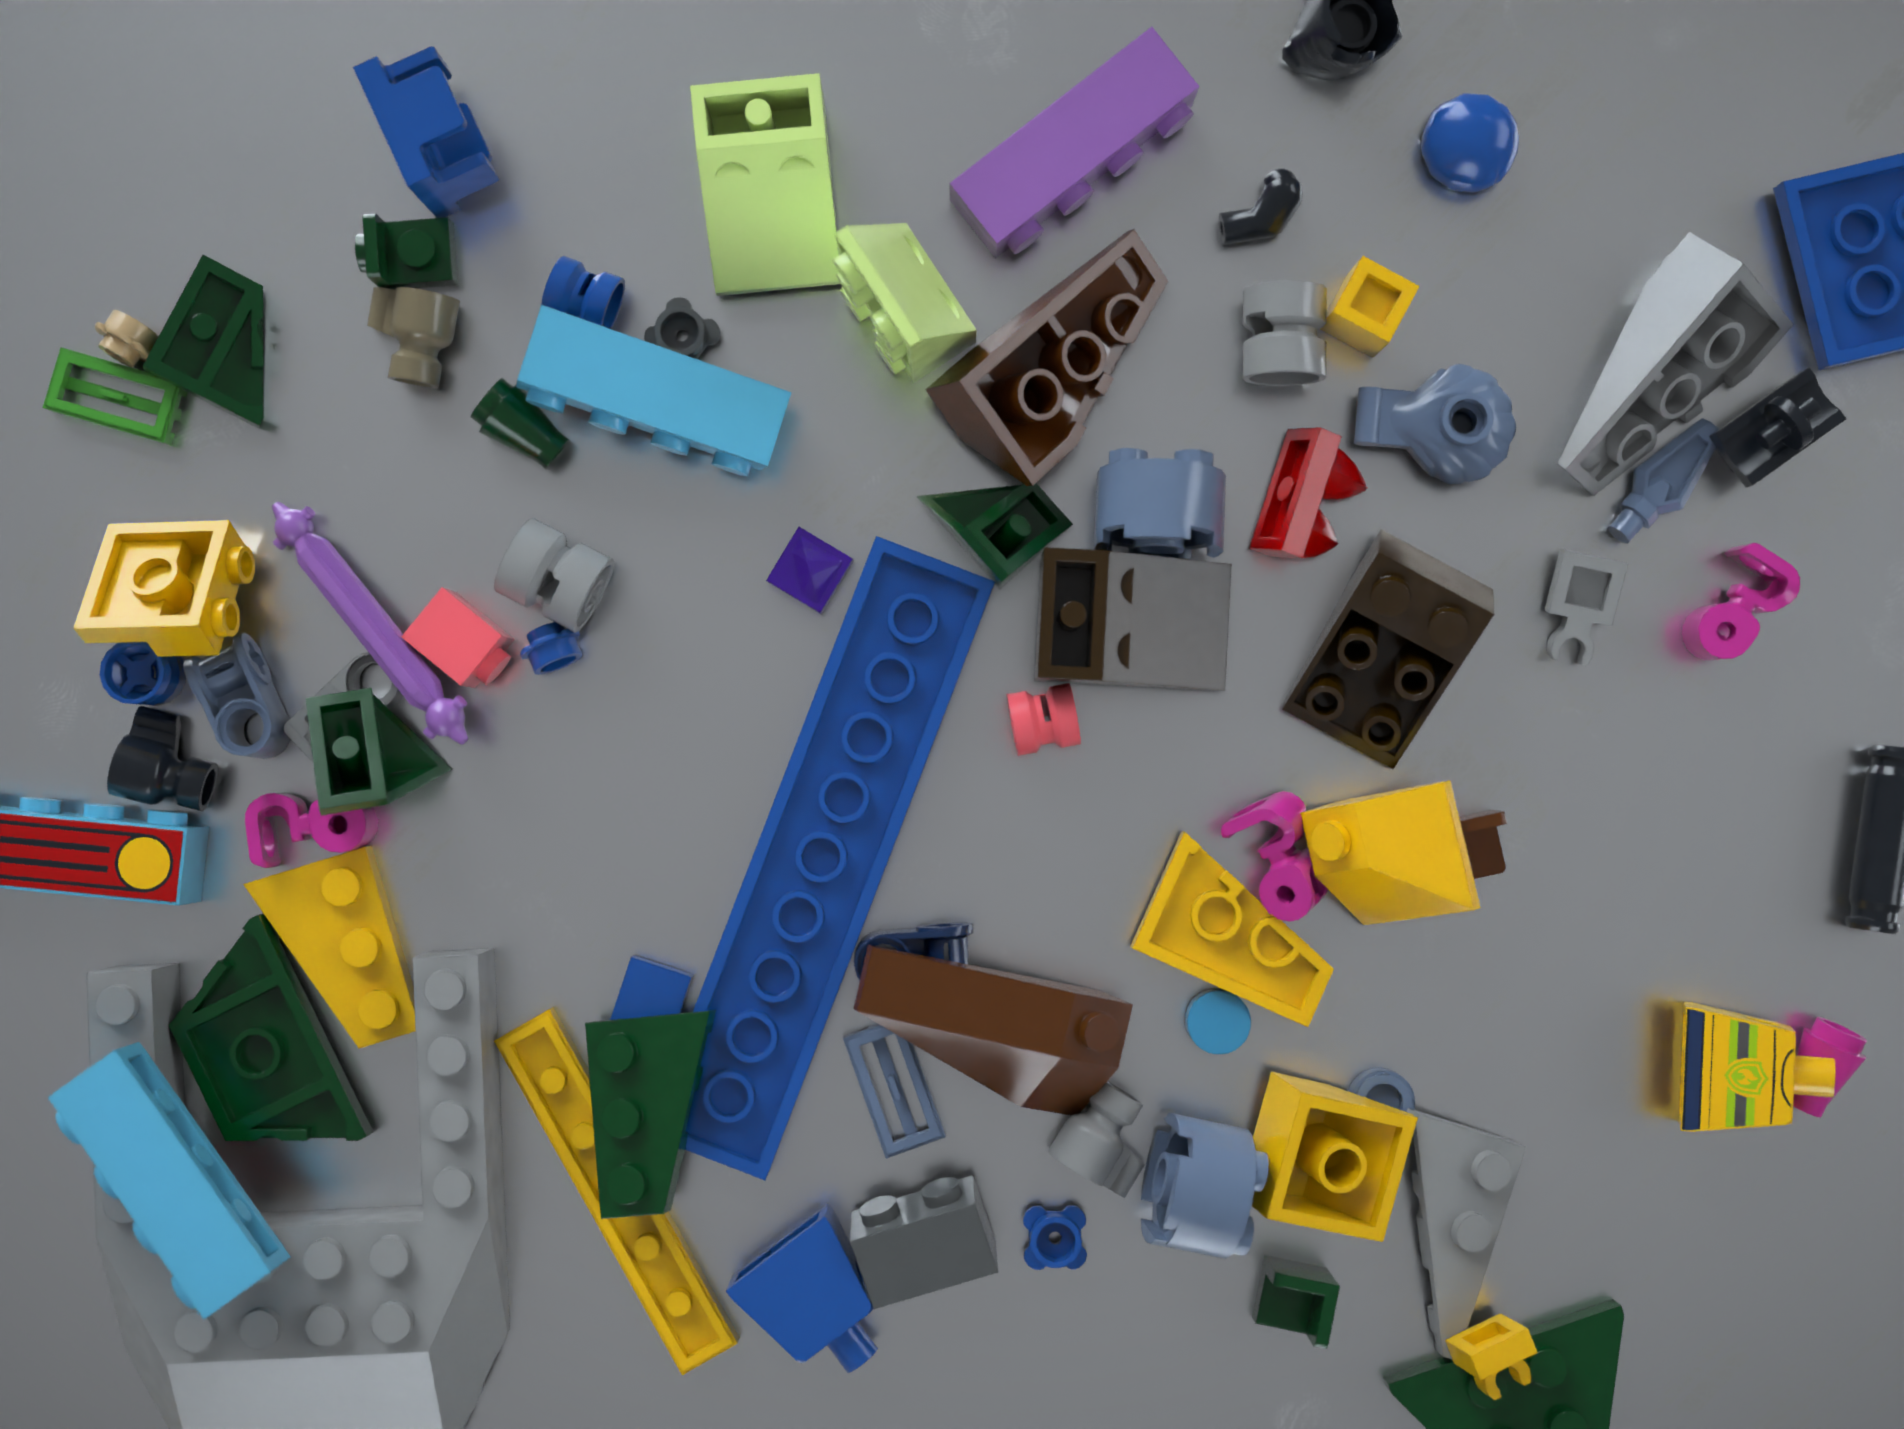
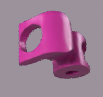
M1758 543L1737 546L1725 551L1726 557L1733 559L1767 582V588L1759 591L1750 589L1743 584L1731 585L1726 593L1730 598L1728 602L1703 606L1693 610L1686 617L1682 626V640L1686 649L1693 656L1703 660L1733 659L1742 655L1752 645L1760 631V624L1752 613L1777 611L1790 604L1797 597L1800 590V576L1790 563Z
M1282 791L1244 807L1222 825L1221 834L1223 838H1230L1236 832L1261 821H1269L1278 826V830L1273 837L1258 849L1261 858L1269 859L1271 863L1270 871L1264 875L1260 883L1259 896L1262 905L1269 914L1279 920L1289 922L1299 920L1308 914L1325 897L1328 889L1314 875L1309 849L1299 850L1294 845L1305 833L1301 812L1306 811L1305 804L1292 792Z
M269 793L262 795L249 804L245 813L249 858L253 864L260 867L271 868L280 866L281 859L279 857L274 816H282L290 828L292 842L310 840L312 835L316 843L329 852L343 853L366 847L373 841L378 831L379 819L376 810L373 807L321 816L318 800L311 804L308 812L306 803L301 798L292 794Z

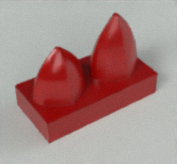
M1322 427L1287 430L1249 547L1250 549L1272 557L1308 558L1324 554L1338 545L1330 521L1319 509L1321 500L1345 499L1367 490L1365 480L1356 464L1344 451L1338 448L1342 436Z

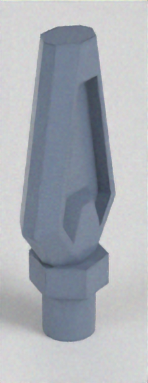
M1703 418L1634 469L1632 493L1621 503L1622 512L1608 527L1609 532L1617 540L1628 544L1642 527L1649 529L1660 514L1684 508L1716 449L1709 436L1719 428L1711 421Z

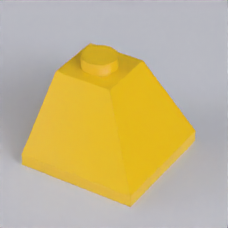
M1451 780L1340 800L1301 812L1302 824L1315 877L1363 925L1474 911L1481 908Z

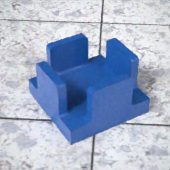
M435 47L425 48L390 65H384L376 56L353 67L407 187L436 218L447 217L460 211L459 199L499 181L495 168L490 163L492 155L472 111L467 104H458L448 83V80L452 78L450 70Z

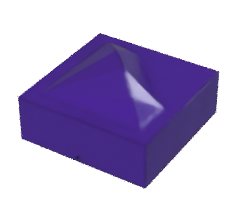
M798 526L766 581L822 615L854 560Z

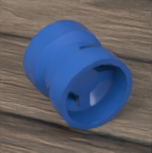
M562 256L557 260L550 272L541 305L612 329L623 301L625 280L606 271L599 275L586 271L582 262Z
M147 642L117 643L106 652L100 665V679L103 688L112 698L121 703L152 706L167 704L180 695L186 684L183 668L184 660L181 656L158 657ZM153 666L156 669V678H154Z

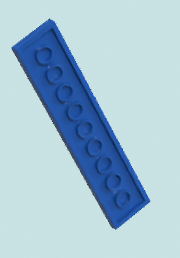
M875 537L693 1012L716 1010L712 1031L708 1033L700 1065L703 1067L699 1089L694 1092L686 1127L688 1137L685 1150L766 1180L995 581L881 537Z

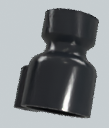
M139 706L135 713L130 733L122 738L113 755L107 778V790L110 795L149 805H156L166 797H172L179 806L203 812L208 806L215 789L218 765L216 762L195 757L186 761L179 760L177 756L181 734L180 716Z

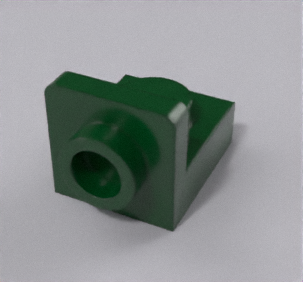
M376 213L363 214V234H357L355 237L356 260L359 270L362 273H366L368 279L378 287L396 290L397 287L430 288L458 285L454 223L448 217L385 222Z

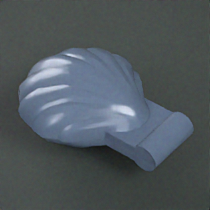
M1456 364L1450 366L1447 370L1439 369L1415 391L1383 389L1379 387H1360L1358 389L1354 444L1406 449L1425 472L1432 477L1436 476L1447 484H1462L1465 481L1481 480L1507 458L1509 445L1516 433V421L1512 414V402L1510 397L1498 385L1497 379L1489 373L1473 369L1468 365Z

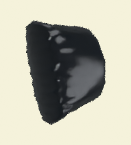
M1307 0L1295 24L1294 31L1282 49V59L1293 72L1317 79L1337 80L1359 72L1388 53L1403 37L1398 15L1393 6V0Z

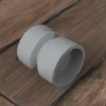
M1281 280L1262 282L1245 287L1243 290V326L1252 332V337L1243 344L1244 381L1258 385L1289 386L1316 383L1326 378L1327 342L1317 336V330L1324 327L1327 323V288L1324 285L1309 281Z
M532 518L520 528L507 548L495 577L494 590L526 608L536 603L541 604L542 614L545 618L576 633L586 624L600 602L612 575L614 560L583 543L577 544L572 548L568 547L567 538L564 533Z

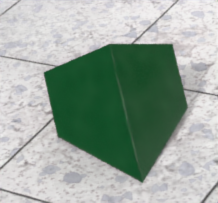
M1037 483L1033 486L1021 484L917 496L991 580L995 581V585L999 589L1005 586L1040 555L1044 547H1049L1073 525Z
M372 688L305 698L318 806L321 816L390 804L453 770L373 695Z

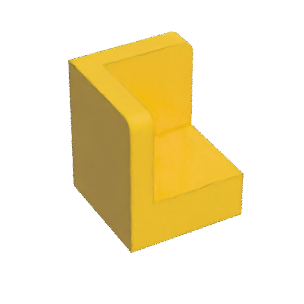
M1362 256L1345 277L1327 311V323L1320 330L1370 357H1375L1390 343L1420 286Z

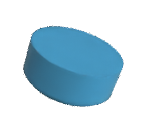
M1213 988L1199 993L1191 1000L1185 1014V1026L1190 1038L1199 1048L1208 1053L1220 1055L1235 1051L1246 1041L1251 1028V1017L1247 1006L1238 996L1224 989Z

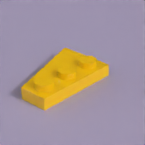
M1181 831L1130 947L1309 1027L1334 968L1282 920L1269 914L1262 903L1245 886L1216 862L1185 831Z
M372 846L362 847L243 884L359 1049L415 1032L414 984Z

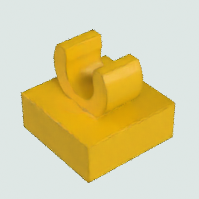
M1499 1313L1445 1340L1454 1364L1473 1375L1477 1387L1492 1399L1501 1398L1500 1390L1496 1385V1375L1507 1367L1515 1381L1523 1386L1531 1383L1530 1368L1524 1359L1538 1352L1528 1328Z

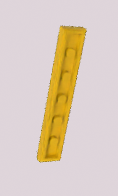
M554 1007L494 1040L680 1373L684 1375L738 1344L740 1339L738 1333L669 1211L664 1214L601 1219L589 1069Z

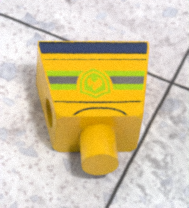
M1683 1001L1678 1118L1680 1130L1695 1132L1792 1124L1794 1094L1834 1097L1835 1059L1795 1055L1796 1031L1791 1026L1695 1002Z

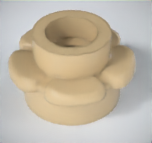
M113 310L104 324L101 322L95 324L96 331L103 335V339L98 347L110 357L129 367H134L138 360L145 362L158 338V335L146 325L118 310Z

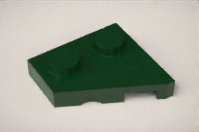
M202 255L144 362L143 370L260 428L264 420L263 286Z

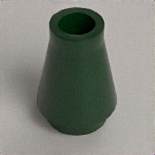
M503 378L499 379L481 399L470 417L482 426L479 433L525 455L547 469L567 445L569 439L558 431L538 406L525 401L527 396L525 390L517 388L516 385L513 387Z

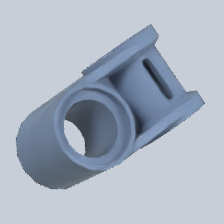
M244 632L233 637V645L222 649L219 655L207 656L203 659L198 656H192L184 660L183 668L188 684L201 703L214 731L216 740L222 749L233 755L261 759L276 757L286 749L291 740L284 732V725L290 718L271 680L272 677L267 661L250 635ZM258 713L263 720V734L256 743L249 745L244 736V725L250 716Z

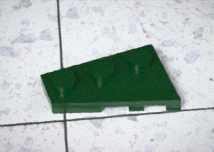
M716 1010L585 1023L601 1219L664 1214L671 1210L688 1137L686 1131L694 1092L699 1089L703 1067L700 1065L707 1035L712 1031Z

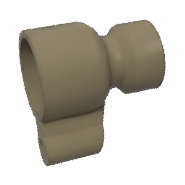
M373 287L367 326L395 337L400 343L399 351L391 355L387 378L421 387L439 388L442 364L437 359L439 351L448 347L454 339L460 300L437 292L417 288L397 287L394 290Z

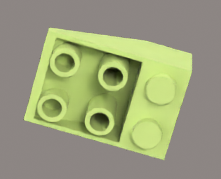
M820 73L690 86L696 153L716 295L722 296L840 284L836 276L839 271L833 262V259L839 256V250L835 236L837 226L825 102Z
M907 223L849 225L835 233L839 256L834 258L833 262L839 271L836 276L843 287L840 289V292L859 322L870 317L875 326L872 329L877 339L874 342L875 346L894 375L904 369L914 384L976 343L977 329Z

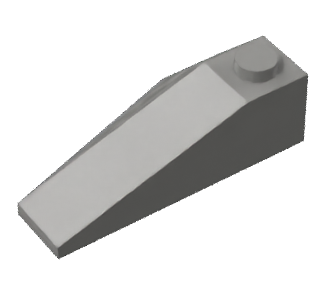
M1689 232L1674 251L1664 258L1656 272L1645 283L1557 464L1588 492L1596 495L1650 453L1656 444L1657 434L1677 418H1680L1685 423L1690 422L1703 411L1701 400L1724 382L1731 387H1735L1749 376L1794 325L1793 322L1744 263Z

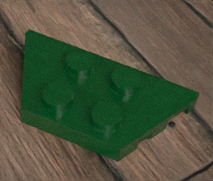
M264 914L250 918L242 928L244 930L243 934L224 959L218 960L204 978L202 988L194 999L185 1003L169 1025L224 1140L257 1141L261 1138H278L281 1141H308L311 1138H346V1141H359L373 1133L369 1121L273 926Z
M1613 1299L1529 1327L1528 1330L1538 1352L1524 1359L1530 1368L1531 1383L1523 1386L1515 1381L1507 1367L1496 1375V1385L1501 1394V1398L1496 1400L1483 1393L1477 1387L1473 1375L1454 1364L1452 1359L1440 1357L1384 1376L1383 1379L1391 1394L1426 1429H1609L1624 1312L1622 1306Z

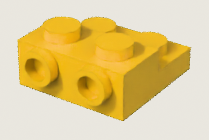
M229 520L108 524L73 629L85 643L147 642L158 657L219 655L224 637H233L239 630L240 611L235 599L239 585L249 584L254 578V555L251 549L244 544Z

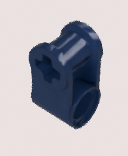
M939 923L920 925L916 928L870 932L860 940L855 949L854 967L856 975L860 980L868 945L875 946L879 944L891 945L897 951L944 960V944L948 943L949 961L969 965L968 936L974 933L973 923Z

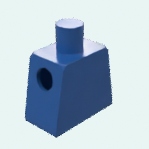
M829 1203L731 1277L726 1289L730 1298L796 1361L804 1363L828 1346L846 1372L850 1373L862 1366L876 1353L878 1347L859 1323L874 1308L851 1243Z

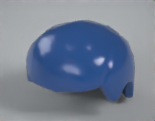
M1463 93L1439 105L1432 111L1421 139V151L1430 175L1452 191L1472 193L1488 189L1493 184L1499 183L1511 169L1519 146L1517 122L1508 107L1487 94Z

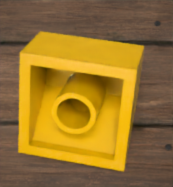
M1271 1072L1253 1135L1255 1150L1265 1152L1268 1155V1176L1261 1192L1254 1191L1252 1207L1266 1219L1383 1242L1418 1118L1408 1112L1326 1083Z

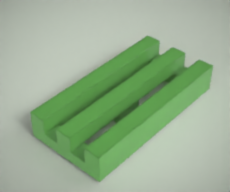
M61 347L43 408L172 446L175 434L171 432L173 423L180 420L182 409L178 408L181 397H187L188 392L149 372ZM72 366L164 391L162 402L159 403L69 377ZM65 390L157 415L155 425H147L64 401Z

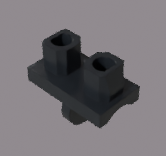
M1808 367L1798 372L1709 437L1729 469L1736 473L1747 488L1759 482L1845 421L1846 417L1824 395L1815 374Z

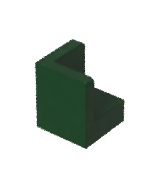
M1264 1255L1252 1318L1255 1324L1306 1334L1314 1347L1327 1349L1340 1285L1326 1267Z

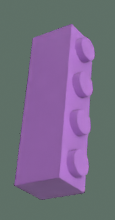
M1151 26L950 182L949 200L995 259L1009 248L1014 254H1018L1041 236L1044 229L1040 224L1060 209L1063 215L1066 216L1085 203L1094 193L1090 185L1108 171L1114 177H1117L1134 165L1144 154L1140 146L1158 132L1165 139L1183 127L1194 115L1190 108L1193 106L1199 85Z

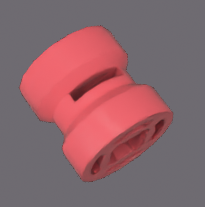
M1070 683L1050 686L1045 694L1035 696L1026 691L1006 694L1012 733L1018 756L1037 753L1042 745L1055 743L1061 748L1081 744L1078 717ZM1048 716L1049 721L1045 722L1044 717Z

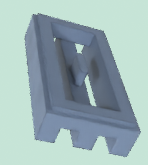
M875 1024L865 1030L844 1035L843 1040L882 1150L887 1159L945 1138L946 1132L915 1045L896 1035L929 1127L918 1132L885 1037L895 1033L879 1024ZM870 1042L873 1043L906 1136L894 1140L861 1047Z

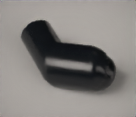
M1276 169L1268 173L1264 178L1265 187L1253 208L1219 213V230L1224 245L1271 238L1284 230L1301 205L1303 196L1302 184L1296 179L1292 171Z

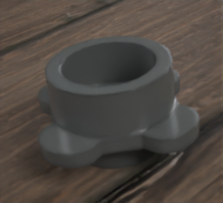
M677 297L668 301L666 310L659 315L655 326H650L646 329L644 341L698 360V357L708 345H714L718 342L720 329L713 319L701 318L692 309L687 299ZM680 330L688 332V337L684 341H679L676 338V334Z

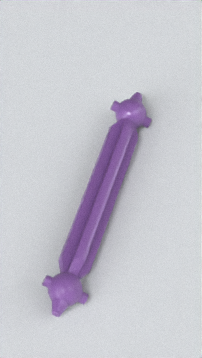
M281 502L274 503L272 510L276 519L274 529L277 536L273 541L274 545L280 550H283L286 546L295 547L300 567L408 703L426 712L425 720L427 727L423 730L424 734L430 739H434L438 735L449 737L460 745L466 743L468 736L464 727L465 713L463 710L467 705L466 700L459 695L454 699L444 698L441 680L417 650L401 638L403 635L401 630L329 540L313 534L314 524L312 518L316 515L314 510L305 506L301 511L290 509Z

